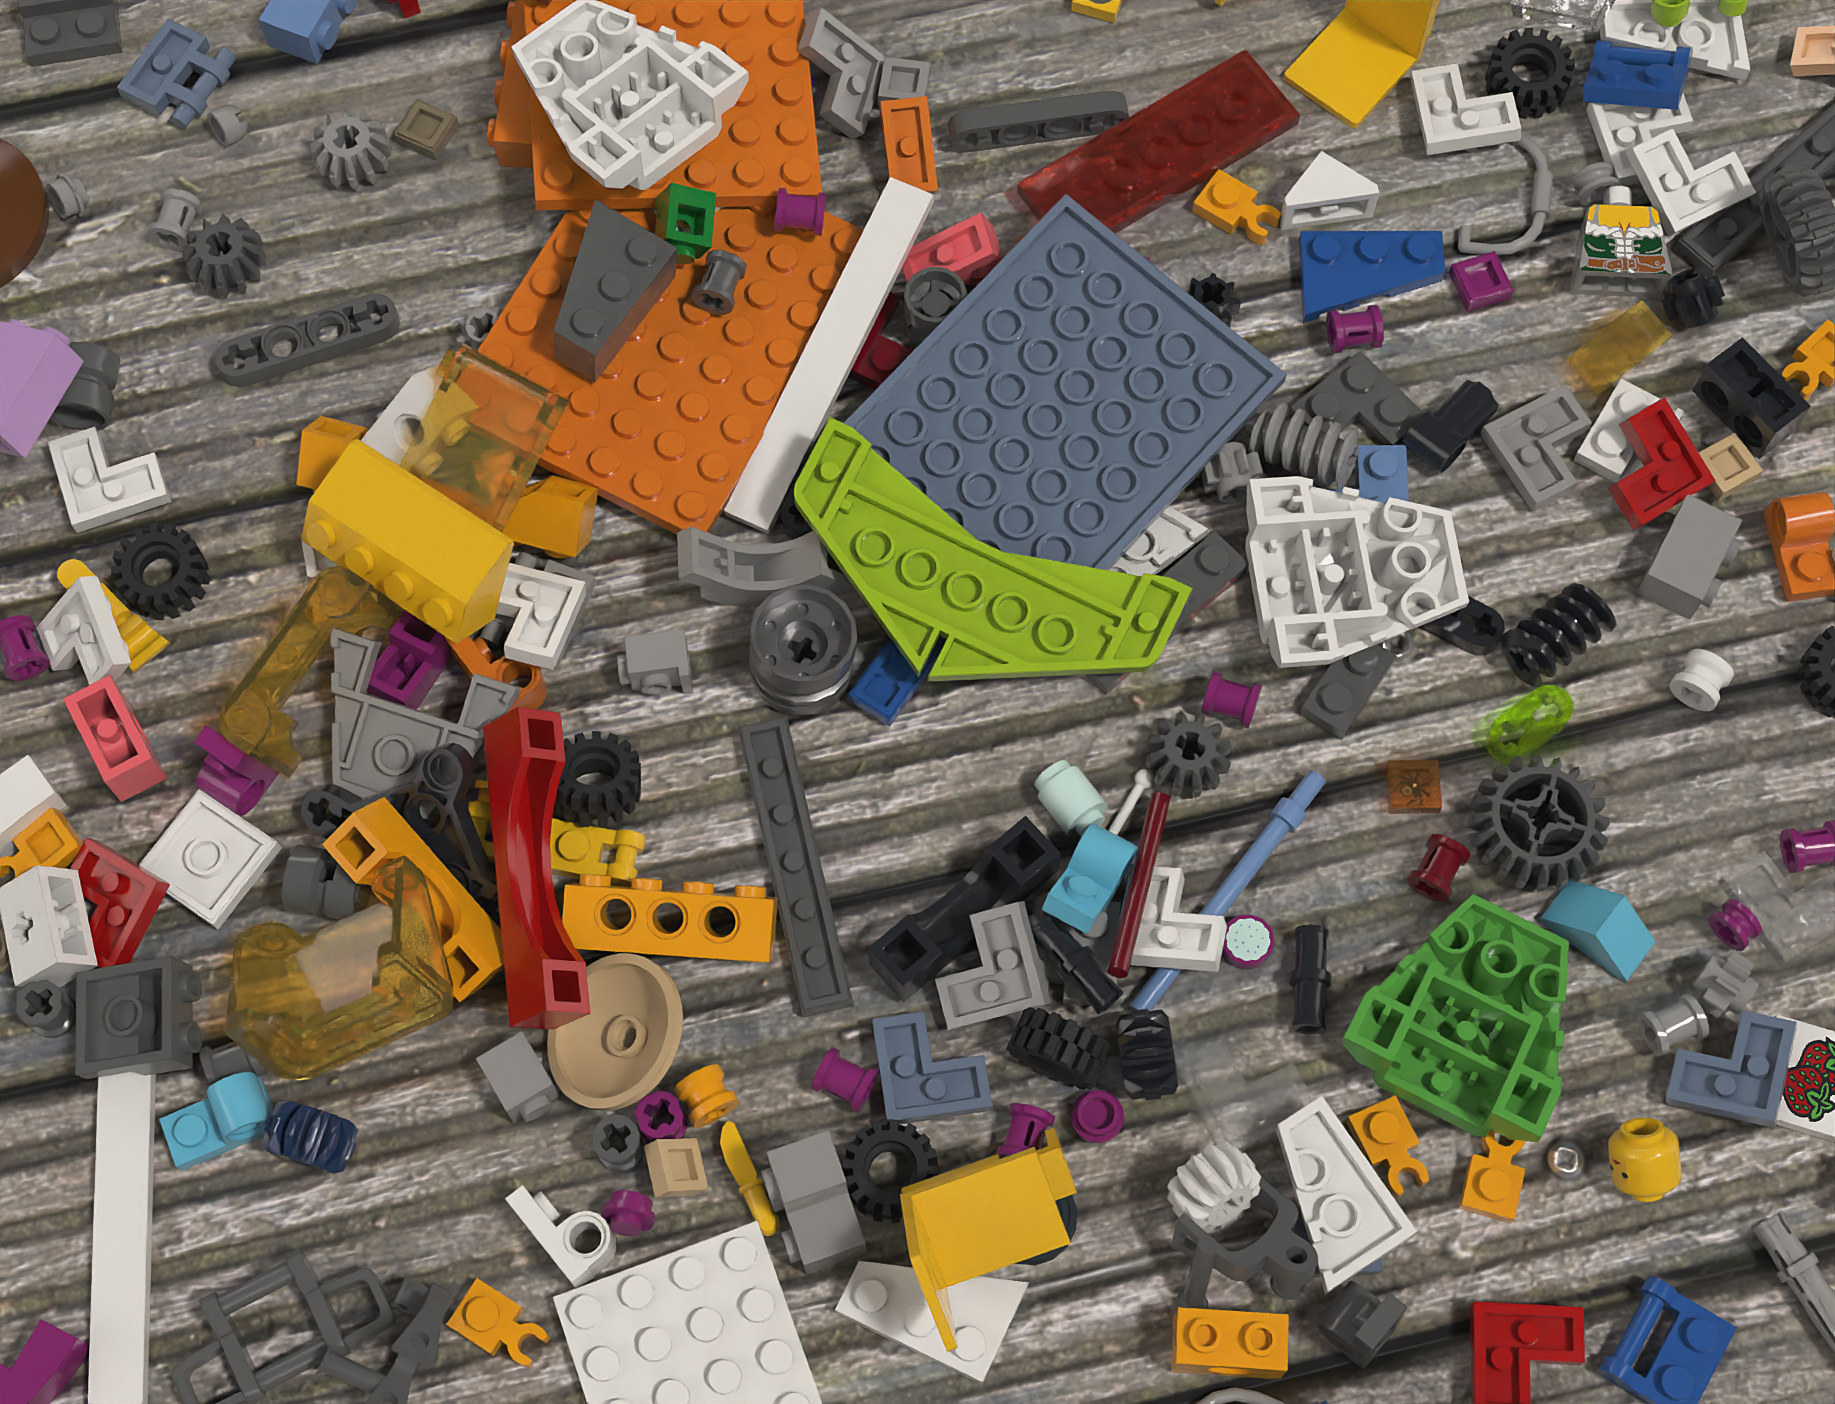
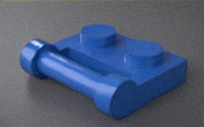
M1597 40L1594 57L1584 84L1583 102L1678 110L1690 69L1692 48L1677 46L1676 51L1618 47L1612 46V41Z
M1647 1276L1640 1290L1643 1295L1640 1304L1612 1356L1605 1355L1598 1372L1607 1380L1647 1404H1698L1737 1327L1681 1295L1667 1282L1654 1276ZM1665 1309L1675 1315L1647 1371L1644 1376H1641L1634 1371L1632 1365L1661 1310Z

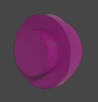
M1091 1090L1082 1094L1075 1101L1071 1112V1123L1075 1132L1083 1140L1094 1144H1102L1114 1139L1121 1131L1124 1123V1110L1119 1100L1111 1093L1103 1090Z
M630 1190L613 1192L610 1201L603 1205L601 1217L610 1224V1229L623 1236H638L642 1231L650 1230L655 1222L652 1200L644 1194Z

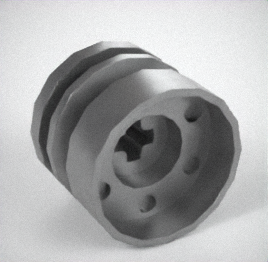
M809 584L791 585L770 594L756 609L750 626V679L759 696L774 709L792 715L817 714L834 706L847 692L853 675L854 655L857 644L856 622L847 604L830 590Z

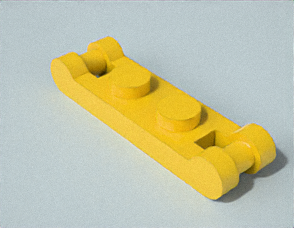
M477 801L468 802L467 807L488 862L495 863L493 842L485 840L488 827L492 828L490 804ZM552 818L550 839L551 874L580 879V874L611 876L610 885L631 887V878H637L638 870L634 868L636 857L643 853L646 837L632 830L620 829L616 831L590 825L589 827L580 826L579 823ZM605 849L617 851L614 863H601Z

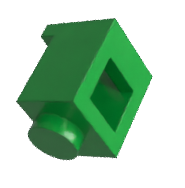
M670 183L657 196L654 206L657 208L655 235L677 248L676 264H691L694 262V259L701 258L712 248L716 193ZM676 226L680 227L683 232L676 231Z

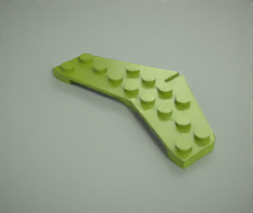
M831 417L795 483L794 501L797 509L918 677L939 636L947 639L928 676V681L1147 671L1157 663L1193 589L1170 577L1144 573L1143 576L1008 553L977 540L872 449V444L854 428Z

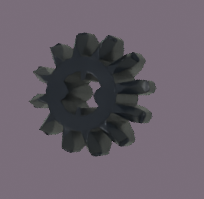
M1149 1009L1134 1010L1131 1014L1120 1015L1116 1022L1126 1094L1132 1100L1145 1098L1146 1101L1161 1099V1096L1175 1094L1178 1088V1078L1169 1017L1163 1010L1149 1011Z

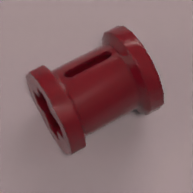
M1431 834L1426 842L1428 850L1418 869L1410 871L1406 881L1420 895L1437 902H1446L1452 894L1450 885L1459 867L1464 866L1468 862L1471 854L1465 846L1452 838L1441 834Z

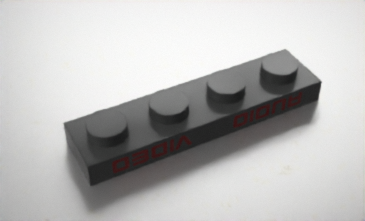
M1213 531L1163 575L1193 588L1168 640L1248 570L1249 563L1216 531ZM1131 673L1086 674L1085 676L1107 695Z

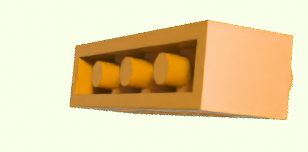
M580 874L579 883L565 885L562 923L575 949L767 963L774 958L778 897L765 896L766 887L735 885L734 894L714 893V883L683 881V890L662 889V879L631 878V887L610 885L611 876L597 874ZM613 899L625 901L631 909V920L624 928L612 925L607 919L606 909ZM667 902L673 903L682 910L683 924L678 931L665 930L659 924L657 914L662 904ZM723 906L733 912L736 924L731 934L720 935L710 927L709 915L714 907Z

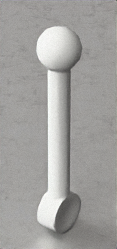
M1142 769L1136 773V784L1108 831L1118 835L1144 789L1154 784L1155 778L1150 770Z

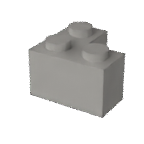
M829 1130L767 1151L771 1168L762 1170L761 1173L774 1213L784 1209L791 1228L781 1232L791 1264L801 1260L806 1274L867 1253L866 1242L848 1193L847 1181Z

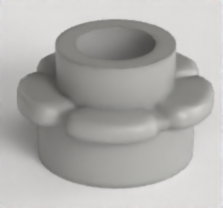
M62 173L57 174L56 180L46 185L47 194L52 206L63 219L74 214L77 217H81L84 205L89 202L83 184L76 177L70 179Z

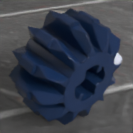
M285 1100L276 1103L272 1115L268 1116L263 1130L266 1132L261 1144L272 1155L313 1169L335 1174L343 1172L348 1159L352 1158L358 1129L353 1122L338 1115L305 1104Z

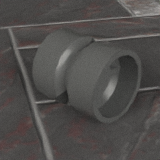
M929 267L912 275L906 284L904 293L905 329L909 340L915 347H918L967 296L965 284L957 273L947 268Z
M71 342L69 347L84 362L50 419L57 424L77 430H86L95 427L97 430L104 429L109 426L114 396L110 390H114L117 384L120 359L117 354L103 346L88 342Z
M296 845L290 854L284 872L282 904L287 911L315 915L321 909H324L328 918L357 923L365 913L372 886L356 884L326 849Z

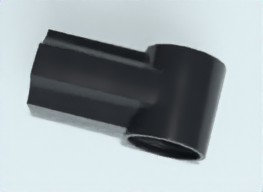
M1467 379L1435 412L1428 410L1416 420L1405 434L1402 445H1406L1408 450L1437 474H1442L1460 456L1467 445V440L1496 413L1499 404L1495 401L1492 391L1480 381L1472 382Z

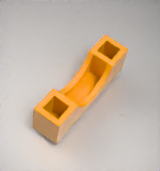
M385 797L353 812L322 844L356 884H366L380 888L397 898L410 910L422 927L427 939L428 955L425 963L459 1002L488 984L504 969L501 929Z

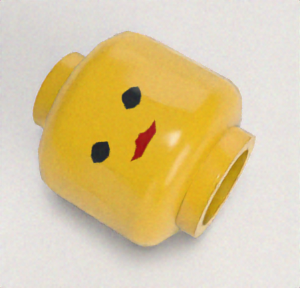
M1647 1117L1629 1119L1623 1122L1620 1128L1608 1139L1611 1180L1613 1185L1621 1192L1632 1196L1637 1201L1654 1202L1660 1200L1664 1194L1678 1186L1682 1178L1678 1137L1668 1127L1663 1126V1123L1659 1120Z

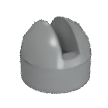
M231 105L219 107L207 114L214 135L225 147L242 139L248 130V121L239 122L236 117L243 111Z

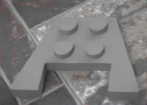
M333 628L331 633V648H334L335 673H331V692L335 693V723H332L333 784L341 786L361 798H365L415 780L425 755L431 750L447 743L462 745L469 751L474 760L484 746L483 726L506 714L519 697L522 687L481 674H473L459 723L368 694L367 688L381 642ZM441 755L437 763L438 772L445 780L455 781L458 776V767L455 761L449 756ZM423 800L420 805L421 816L425 819H432L439 810L437 805L430 800Z

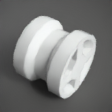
M1704 649L1690 650L1683 661L1684 671L1676 673L1669 684L1670 691L1677 699L1689 707L1701 711H1711L1720 700V688L1729 685L1734 676V671L1729 663L1712 652Z

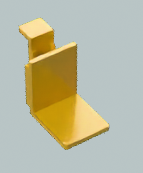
M1346 0L1344 9L1285 71L1284 81L1351 128H1357L1420 60L1426 39L1431 34L1440 0Z
M1055 1127L1044 1131L1048 1146L1036 1150L1035 1147L1001 1159L999 1154L901 1188L902 1194H900L910 1261L947 1352L958 1348L947 1287L1071 1244L1055 1201L1073 1195L1077 1191Z

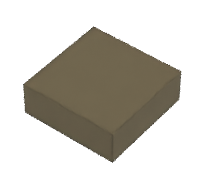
M416 99L394 133L397 144L437 161L457 130L459 122L457 116Z

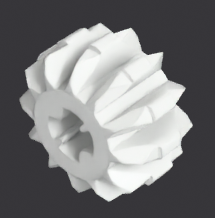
M1228 1141L1220 1142L1215 1146L1210 1144L1206 1145L1202 1152L1196 1156L1191 1155L1190 1160L1185 1165L1177 1168L1178 1175L1172 1178L1167 1186L1169 1189L1167 1199L1173 1205L1172 1209L1178 1217L1185 1213L1208 1233L1213 1229H1222L1227 1222L1232 1219L1237 1220L1238 1214L1250 1208V1200L1257 1196L1261 1189L1259 1186L1261 1176L1255 1169L1256 1166L1252 1160L1236 1146H1232Z

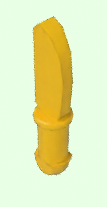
M727 1121L722 1127L720 1138L725 1162L740 1186L738 1191L740 1194H743L754 1220L758 1221L762 1235L774 1236L780 1227L779 1216L774 1213L762 1186L764 1184L763 1179H757L758 1174L735 1123Z

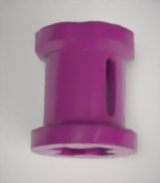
M779 188L774 230L782 231L784 227L813 230L814 235L822 236L826 193H819L817 197L788 194L786 188Z
M1370 305L1366 311L1339 314L1337 310L1328 311L1326 331L1332 353H1342L1345 347L1368 344L1372 348L1382 347L1384 342V326L1378 305Z
M16 615L0 621V650L6 662L3 671L5 676L12 681L31 679L43 673L50 665L48 655L40 651L33 635L36 627L34 621L26 615Z
M1213 671L1201 712L1207 716L1214 712L1240 720L1242 727L1249 728L1262 685L1255 683L1252 687L1223 679L1221 672Z
M1835 820L1826 821L1823 827L1803 831L1789 828L1781 831L1780 849L1783 862L1790 873H1798L1807 866L1831 863L1832 866H1835Z
M831 1047L817 1069L811 1089L817 1093L825 1090L851 1103V1110L859 1113L869 1099L880 1071L873 1067L866 1070L840 1057V1051Z
M656 1091L653 1094L644 1096L637 1104L635 1117L639 1123L641 1134L648 1144L657 1139L684 1138L688 1127L687 1119L680 1108L679 1100L674 1095L665 1091ZM665 1111H668L672 1120L671 1125L662 1123L655 1130L650 1118L653 1115L662 1117Z
M1011 1103L1008 1114L1012 1118L1003 1146H998L996 1151L1000 1159L1035 1147L1036 1150L1041 1149L1045 1137L1044 1131L1047 1130V1127H1052L1055 1121V1116L1044 1109L1028 1104Z

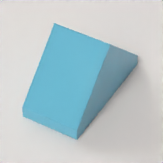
M1573 880L1568 881L1565 888L1562 889L1539 920V922L1560 937L1568 940L1572 946L1623 983L1629 979L1656 942L1625 895Z

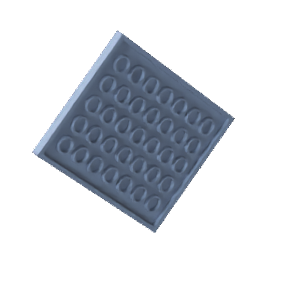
M1065 194L844 424L854 428L872 444V449L977 540L1003 552L1110 570L1217 455L1222 447L1234 437L1285 382L1287 374L1070 196Z

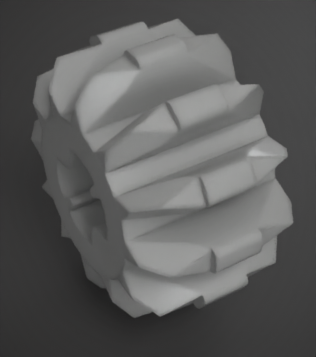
M345 108L342 118L335 119L327 114V127H314L313 136L315 141L310 143L311 156L316 161L315 166L319 175L323 179L330 178L331 183L337 189L348 181L350 187L357 191L360 181L367 180L375 185L376 175L374 172H388L387 158L391 156L392 151L390 141L386 138L384 126L379 120L372 121L370 115L365 110L353 117L352 113Z

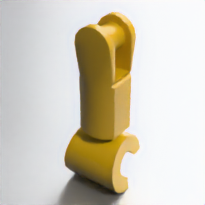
M77 559L63 562L57 570V578L67 591L79 577L95 576L83 562ZM100 582L104 595L110 601L112 615L120 636L128 647L131 664L127 668L132 674H135L171 643L152 629L136 613L132 615L129 609Z

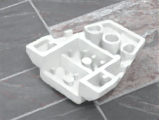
M576 0L511 46L513 56L536 97H538L571 159L607 188L623 189L630 185L639 190H647L715 139L722 129L721 115L736 104L749 81L748 71L716 46L701 41L698 45L699 48L676 40L675 30L665 26H661L659 33L637 25L636 15L597 0Z
M1300 476L1249 479L1246 505L1249 532L1246 537L1245 550L1247 562L1249 563L1248 567L1261 641L1263 644H1269L1271 656L1279 668L1330 664L1408 630L1458 611L1468 605L1469 599L1451 511L1389 497L1386 503L1358 497L1359 490L1343 487L1341 493L1313 487V479Z

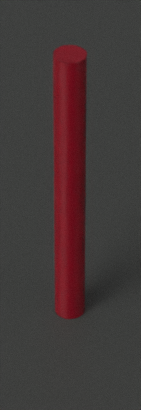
M1154 792L1150 796L1138 851L1107 969L1108 974L1116 978H1126L1131 965L1171 800L1167 794L1162 792Z

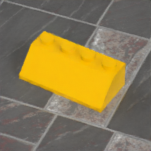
M359 439L350 442L309 499L301 541L456 644L495 619L514 545V540Z

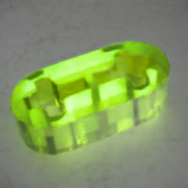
M1543 685L1499 715L1491 724L1485 739L1486 748L1490 755L1503 763H1511L1512 759L1518 756L1523 760L1561 732L1572 717L1574 710L1573 700L1569 693L1559 686ZM1542 703L1545 706L1553 703L1558 706L1559 710L1555 717L1552 714H1548L1538 722L1534 719ZM1521 726L1526 730L1521 735L1517 745L1513 742L1504 745L1500 741L1504 733L1503 730L1508 734L1513 733Z

